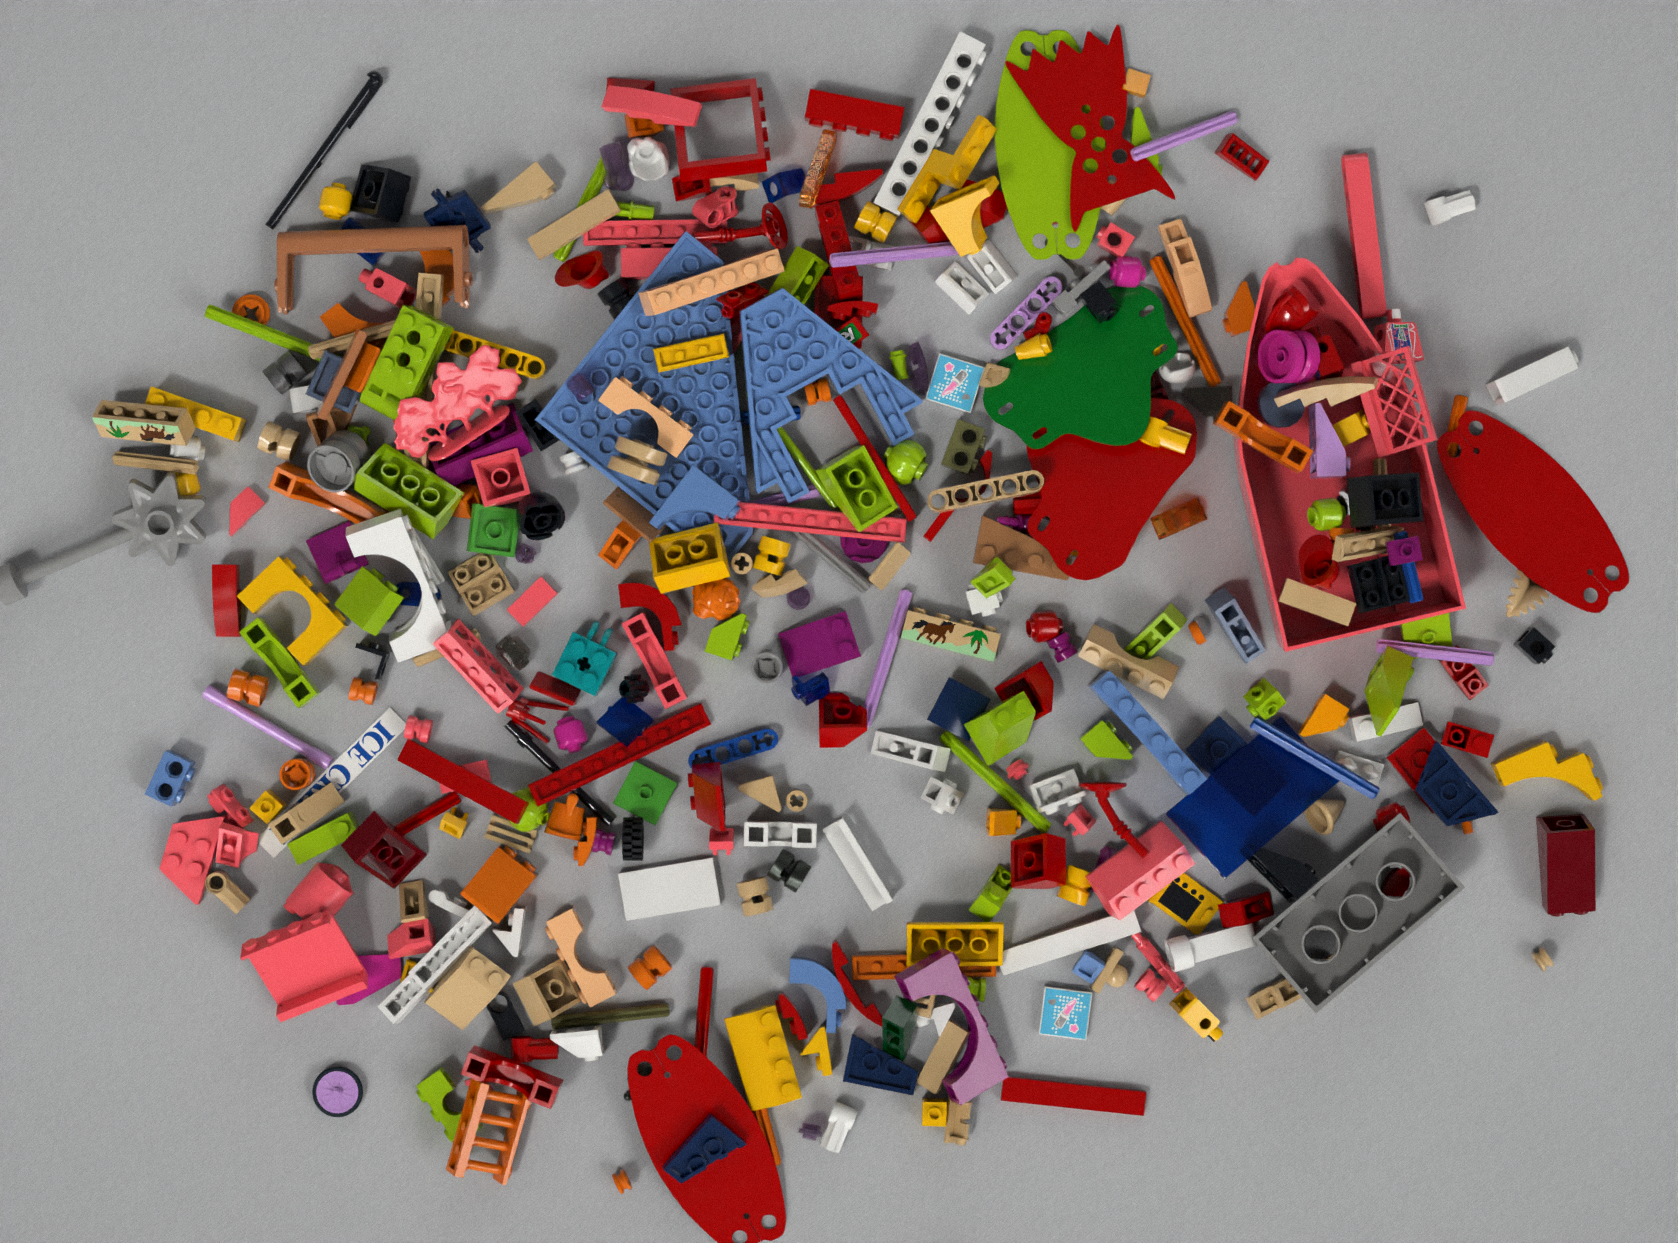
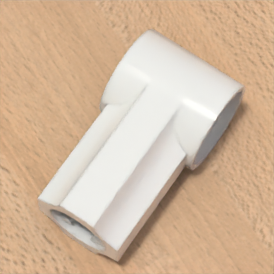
M1470 190L1446 198L1442 196L1424 203L1431 226L1451 220L1452 217L1476 209L1475 200Z
M836 1101L830 1113L829 1124L824 1132L820 1146L829 1151L839 1153L848 1130H851L858 1110Z

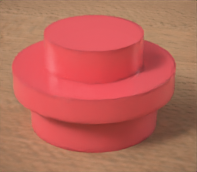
M1022 759L1017 760L1007 767V777L1009 779L1015 778V780L1021 779L1028 773L1026 769L1029 765L1024 763Z

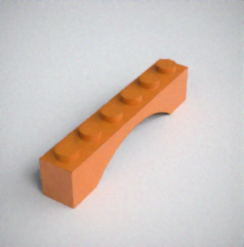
M288 461L276 466L268 487L288 498L301 500L330 510L355 524L389 513V511L378 504L351 491L329 492L320 488L312 480L307 470Z

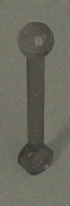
M1057 254L1073 270L1075 276L1079 277L1083 274V270L1080 267H1076L1062 254Z

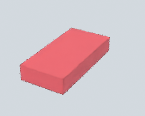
M540 577L507 611L524 627L558 593Z

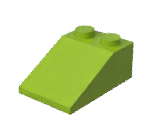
M864 445L853 446L815 470L828 494L858 532H861L898 508Z

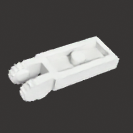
M439 888L429 893L428 897L432 903L459 917H463L471 909L467 907L468 902L458 897H454L452 900L448 892L442 891Z

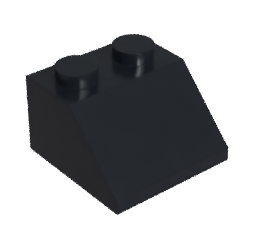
M361 164L350 211L384 221L399 223L400 217L403 214L406 195L410 188L411 176L389 168Z

